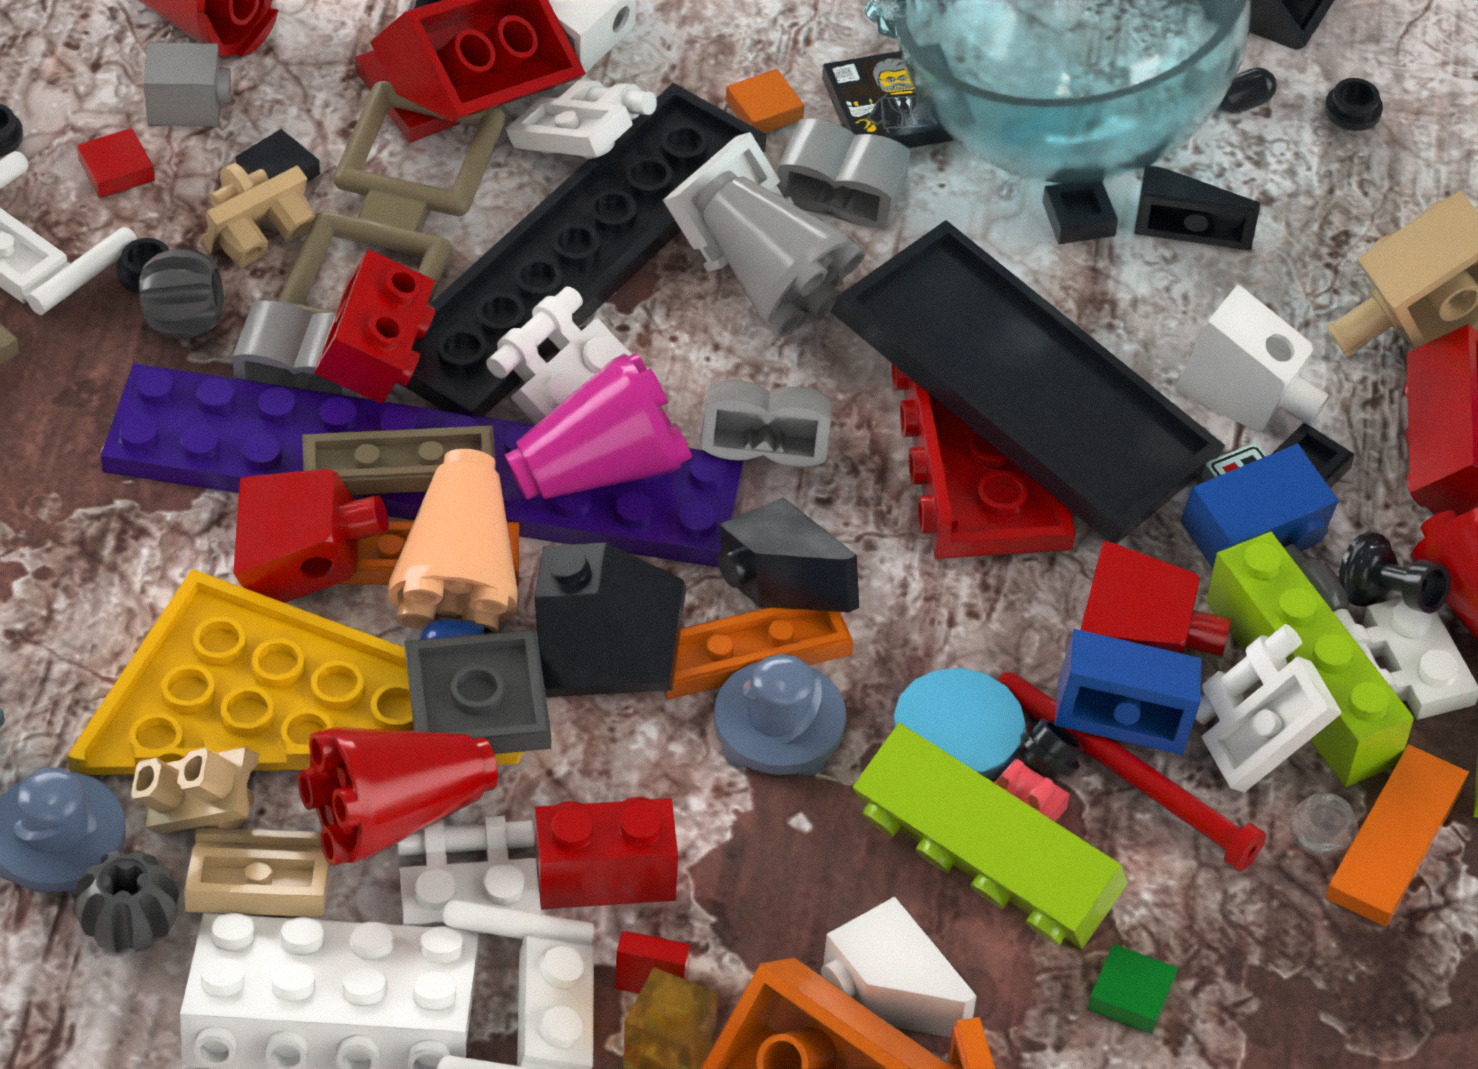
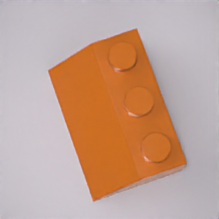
M788 958L760 963L701 1069L954 1068L796 958Z

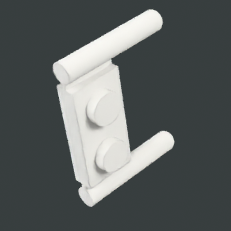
M11 152L0 160V190L28 170V160L21 152ZM0 208V287L23 304L28 301L34 312L43 315L117 261L125 246L136 240L137 237L130 228L121 227L77 260L69 263L65 253Z
M459 900L449 901L443 909V920L448 927L522 939V946L519 950L517 1066L447 1055L440 1060L437 1069H592L594 947L591 944L594 934L593 923Z

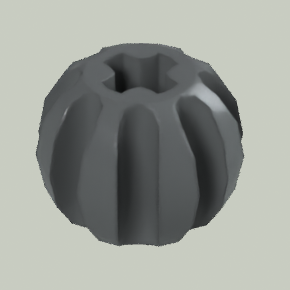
M177 248L155 255L144 265L139 280V298L144 318L153 331L167 338L190 339L207 333L218 324L224 307V291L220 272L211 257L194 249Z
M116 850L101 857V864L87 867L78 881L76 890L78 898L76 899L75 913L85 934L94 937L101 948L116 953L124 948H132L136 953L153 947L154 938L168 935L176 921L178 913L176 905L179 891L169 869L159 865L155 856L138 850L132 854L124 855Z

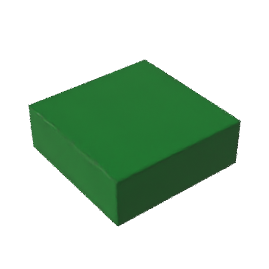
M1113 943L1090 995L1087 1010L1153 1034L1175 982L1178 967Z

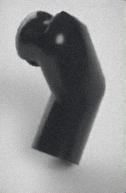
M1260 67L1248 69L1228 78H1223L1203 68H1199L1191 81L1189 94L1227 111L1239 114L1268 102L1277 90V80L1271 72Z

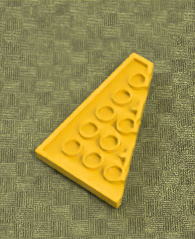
M191 569L67 754L69 771L84 775L135 774L139 761L158 758L168 763L182 760L189 751L202 748L218 753L243 747L259 754L258 764L253 771L303 770L310 768L309 736L318 730L345 727L414 731L405 647ZM525 751L495 754L497 765L518 764Z

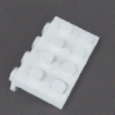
M203 913L180 1012L182 1060L190 1067L205 1069H437L440 1060L447 1055L466 1058L467 1036L479 955V932L454 929L447 926L423 927L391 925L379 922L359 923L314 920L306 917L280 918L248 916L239 913Z

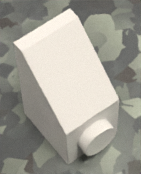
M896 897L887 900L826 935L824 963L821 968L822 977L895 1028L951 1038L952 1029L957 1020L973 1018L976 1002L975 993Z

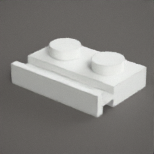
M751 132L733 138L663 199L694 250L700 249L707 262L703 265L707 272L722 269L728 264L703 219L704 211L697 205L700 194L714 178L723 172L732 171L737 177L744 176L784 198L777 187V184L781 181ZM790 196L784 198L785 200L794 204Z

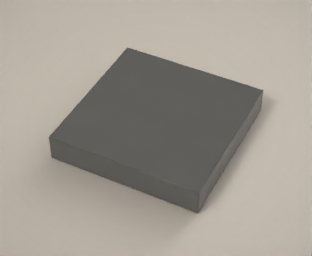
M536 629L404 641L414 731L468 734L472 739L484 737L490 743L494 754L551 749V728Z

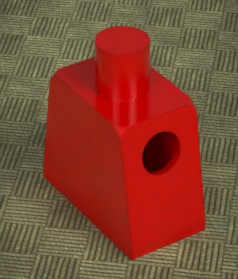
M330 469L240 478L233 574L243 588L284 603L349 580L356 573L358 539L388 532L389 521L385 504L379 495L354 500L339 474Z
M1103 541L1080 630L1184 654V650L1187 648L1223 657L1231 618L1194 610L1200 578L1196 573L1118 544Z

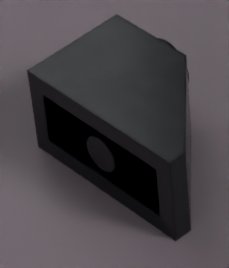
M784 497L720 524L722 550L718 555L720 572L728 585L738 588L758 606L846 613L859 608L857 555Z

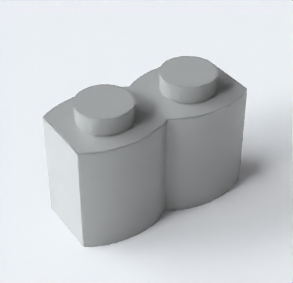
M813 118L800 119L778 165L777 176L781 182L777 184V187L784 198L790 196L794 205L801 209L816 212L832 211L844 220L865 227H887L907 182L912 151L901 143L883 136L871 134L855 135L848 129L833 122Z
M256 301L252 303L232 356L234 379L358 397L359 395L314 374L335 313L312 314L286 301Z
M724 380L708 385L705 402L701 448L711 455L728 460H748L764 455L776 463L791 467H811L826 462L832 399L824 393L805 387H785L769 392L757 384L742 380Z

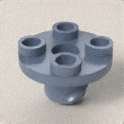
M772 655L760 662L740 669L727 679L716 697L714 708L715 732L722 745L724 757L735 766L749 767L768 774L789 775L798 773L804 776H811L825 768L827 759L837 750L844 736L846 707L838 688L823 673L792 655Z
M41 767L31 773L26 779L11 787L0 798V876L3 879L13 881L20 886L35 891H68L76 894L78 881L87 867L99 865L103 855L116 850L121 853L123 849L126 825L122 806L115 794L95 778L81 773L70 772L62 768Z

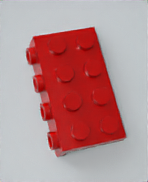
M891 363L893 388L895 391L904 390L905 400L900 402L901 433L903 437H912L914 447L909 449L908 455L910 481L912 485L922 486L923 496L918 497L917 503L919 530L921 534H931L935 559L1073 550L1075 530L1070 509Z

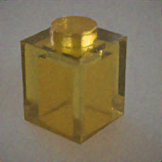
M653 967L625 1021L623 1068L700 1069L715 1039L718 992Z

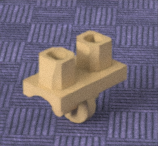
M232 163L221 169L220 180L223 188L209 195L214 207L206 212L208 232L201 237L202 243L210 254L223 249L242 268L258 260L266 253L268 241L260 231L263 227L273 223L286 242H293L308 234L315 215L304 197L308 179L298 165L271 179H268L263 169L248 175L237 163Z
M246 747L218 753L202 748L189 751L182 760L165 763L158 758L139 761L135 770L131 797L133 800L149 807L145 828L157 834L208 826L209 828H239L245 821V818H248L249 809L254 803V795L252 790L247 788V782L250 773L258 764L259 754Z

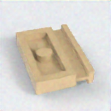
M196 827L195 847L192 848L184 890L185 912L279 915L290 918L300 916L324 917L330 879V864L326 861L323 854L321 832Z

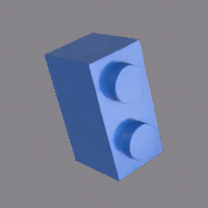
M1297 443L1193 486L1180 522L1213 569L1217 552L1270 531L1284 548L1295 544L1300 551L1315 546L1327 535L1328 525L1339 500Z
M1073 629L1058 679L1054 726L1183 755L1200 705L1201 658Z

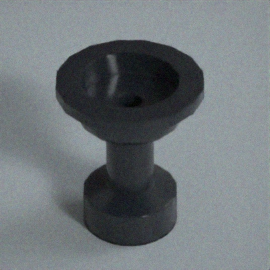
M1366 532L1359 535L1348 546L1339 570V582L1348 594L1349 603L1354 606L1367 607L1386 596L1391 590L1402 593L1404 603L1410 609L1432 614L1443 606L1450 591V574L1445 565L1421 559L1414 562L1409 568L1399 566L1390 541L1383 534Z

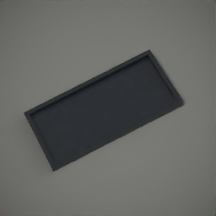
M947 220L839 294L832 307L831 313L1109 542L1118 544L1203 472L1205 465L1209 461L1218 458L1225 447V444Z

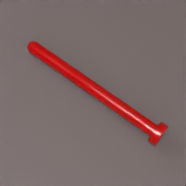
M1004 672L997 681L1008 687L1021 704L1022 710L1038 721L1041 718H1047L1055 722L1056 701L1016 673ZM1065 728L1079 740L1084 747V753L1226 850L1224 862L1237 871L1241 872L1246 869L1259 854L1264 845L1266 833L1252 823H1248L1242 828L1238 827L1111 738Z

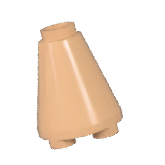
M473 449L451 450L445 454L444 463L436 469L389 580V600L397 608L396 621L399 624L409 628L425 629L429 623L436 619L455 618L473 620L475 624L484 625L483 634L499 633L500 623L510 620L517 613L519 598L500 476L495 471V459L489 454Z

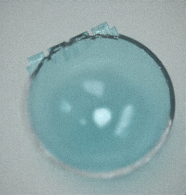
M870 0L864 7V12L872 22L877 23L879 34L897 39L906 73L920 101L939 126L963 148L981 160L1017 176L1050 183L1081 184L1129 175L1152 165L1181 147L1213 116L1231 89L1244 59L1251 28L1252 0Z

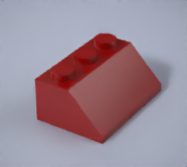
M441 0L404 12L370 41L397 95L452 122L578 80L586 74L548 0Z
M1468 323L1407 353V381L1404 384V390L1408 400V427L1406 428L1405 436L1409 446L1410 473L1407 475L1406 482L1413 500L1420 507L1429 509L1434 515L1454 510L1457 516L1478 507V332Z

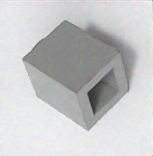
M148 42L143 81L148 126L218 127L220 103H230L231 70L230 68H220L218 44Z

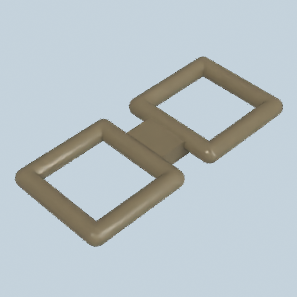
M380 81L374 84L333 176L334 184L340 190L367 196L358 217L331 211H322L316 215L279 301L290 302L312 314L336 313L304 305V302L332 238L337 237L423 257L418 272L435 280L427 302L429 305L432 302L452 253V245L444 237L422 233V229L430 210L453 216H463L469 211L505 124V112L501 108L495 107L456 120V122L478 127L453 188L450 191L362 170L389 107L446 119L397 95L390 82Z

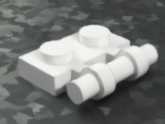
M579 80L574 84H563L558 90L557 98L541 97L506 128V132L514 149L541 151L544 154L577 155L587 159L597 158L608 153L614 147L615 141L633 125L631 119L638 117L639 114H652L656 109L657 99L654 93L642 91L635 84L617 83L611 88H606L598 81Z
M565 287L555 297H545L533 308V318L521 329H510L498 341V350L487 359V367L496 377L505 378L514 370L526 382L511 399L535 424L546 417L612 359L624 353L628 356L632 355L597 317L582 331L572 321V314L582 306L583 300L581 295L572 287ZM547 337L560 349V352L548 363L538 354L537 349Z
M1403 597L1367 606L1363 621L1366 629L1363 625L1355 624L1347 609L1334 611V614L1400 700L1407 701L1416 720L1476 705L1478 684L1437 611L1427 614L1410 609L1404 603ZM1382 656L1391 673L1386 669H1380L1374 658Z
M1284 624L1269 638L1265 635L1258 637L1245 649L1247 656L1226 674L1218 671L1202 685L1204 692L1200 695V705L1195 719L1205 725L1217 715L1220 721L1201 737L1229 787L1245 793L1342 714L1312 661L1297 656L1287 665L1286 657L1302 644V640L1297 632L1287 624ZM1261 679L1263 685L1244 700L1243 693Z
M505 816L484 817V824L444 826V820H440L397 843L398 856L425 855L426 859L425 866L399 867L403 925L423 927L447 926L443 920V909L451 900L541 914L536 858L511 860L508 858V849L534 847L532 820L506 822ZM486 850L487 861L447 864L446 853Z

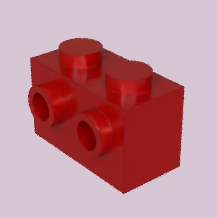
M367 249L346 283L314 374L379 404H383L395 384L405 387L420 357L419 352L412 350L414 340L421 342L436 311V308L427 304L435 280Z
M632 797L616 802L582 804L576 801H565L551 806H535V858L541 910L676 901L678 847L672 798L648 799L645 797Z

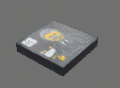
M932 45L823 64L822 80L842 127L848 129L853 134L883 136L895 140L907 148L966 138L967 121Z

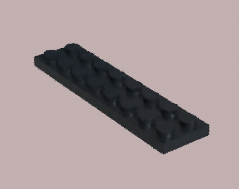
M672 83L656 98L657 106L652 114H639L638 117L632 119L633 125L615 141L614 147L608 153L597 158L588 159L429 304L436 308V311L421 342L414 340L412 350L419 352L420 357L405 388L444 411L462 413L472 418L475 416L484 417L523 380L514 370L505 378H498L488 369L487 359L498 350V341L510 329H521L533 318L532 311L538 303L547 296L555 297L565 287L574 288L582 297V306L572 314V321L579 327L681 231L663 199L736 136L751 132L764 153L766 150L767 134L679 85ZM548 337L537 347L538 354L543 360L557 348Z

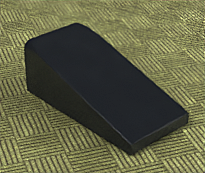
M1144 165L1134 234L1251 250L1260 202L1166 168Z

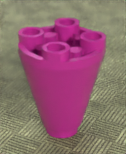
M636 352L630 356L624 353L612 359L517 440V449L505 454L504 457L519 489L527 501L539 494L543 499L668 474L681 468V463L691 459L692 455L679 427L676 424H671L664 409L660 407L668 402L657 377L651 368L646 369L641 357Z

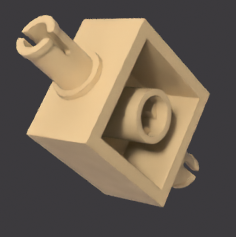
M1461 189L1447 199L1431 204L1420 217L1396 233L1380 238L1372 245L1369 251L1357 258L1374 288L1369 291L1372 297L1335 322L1326 325L1333 339L1347 358L1391 327L1395 331L1399 330L1413 350L1468 323L1476 331L1478 330V212Z

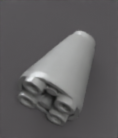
M732 171L723 172L714 178L698 198L697 205L704 211L703 219L757 314L780 338L790 333L800 323L802 318L811 313L816 319L828 314L832 310L837 296L842 293L837 288L845 276L849 275L860 265L865 257V251L849 235L744 176L737 177Z

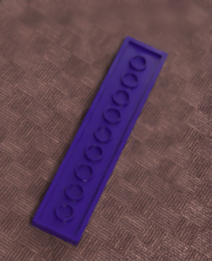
M136 363L132 365L101 453L102 472L239 493L240 478L304 471L302 434L493 425L496 472L500 476L507 522H519V537L570 545L606 542L629 554L719 567L718 555L722 552L720 524L734 517L743 475L744 460L723 459L711 455L704 450L689 448L692 458L681 463V468L668 474L543 499L539 494L526 501L504 455L517 449L516 441L533 428L535 424L483 416L472 418L457 412L385 401L383 404H379L371 399ZM427 491L352 495L354 500L379 495L385 504L389 517L415 520Z

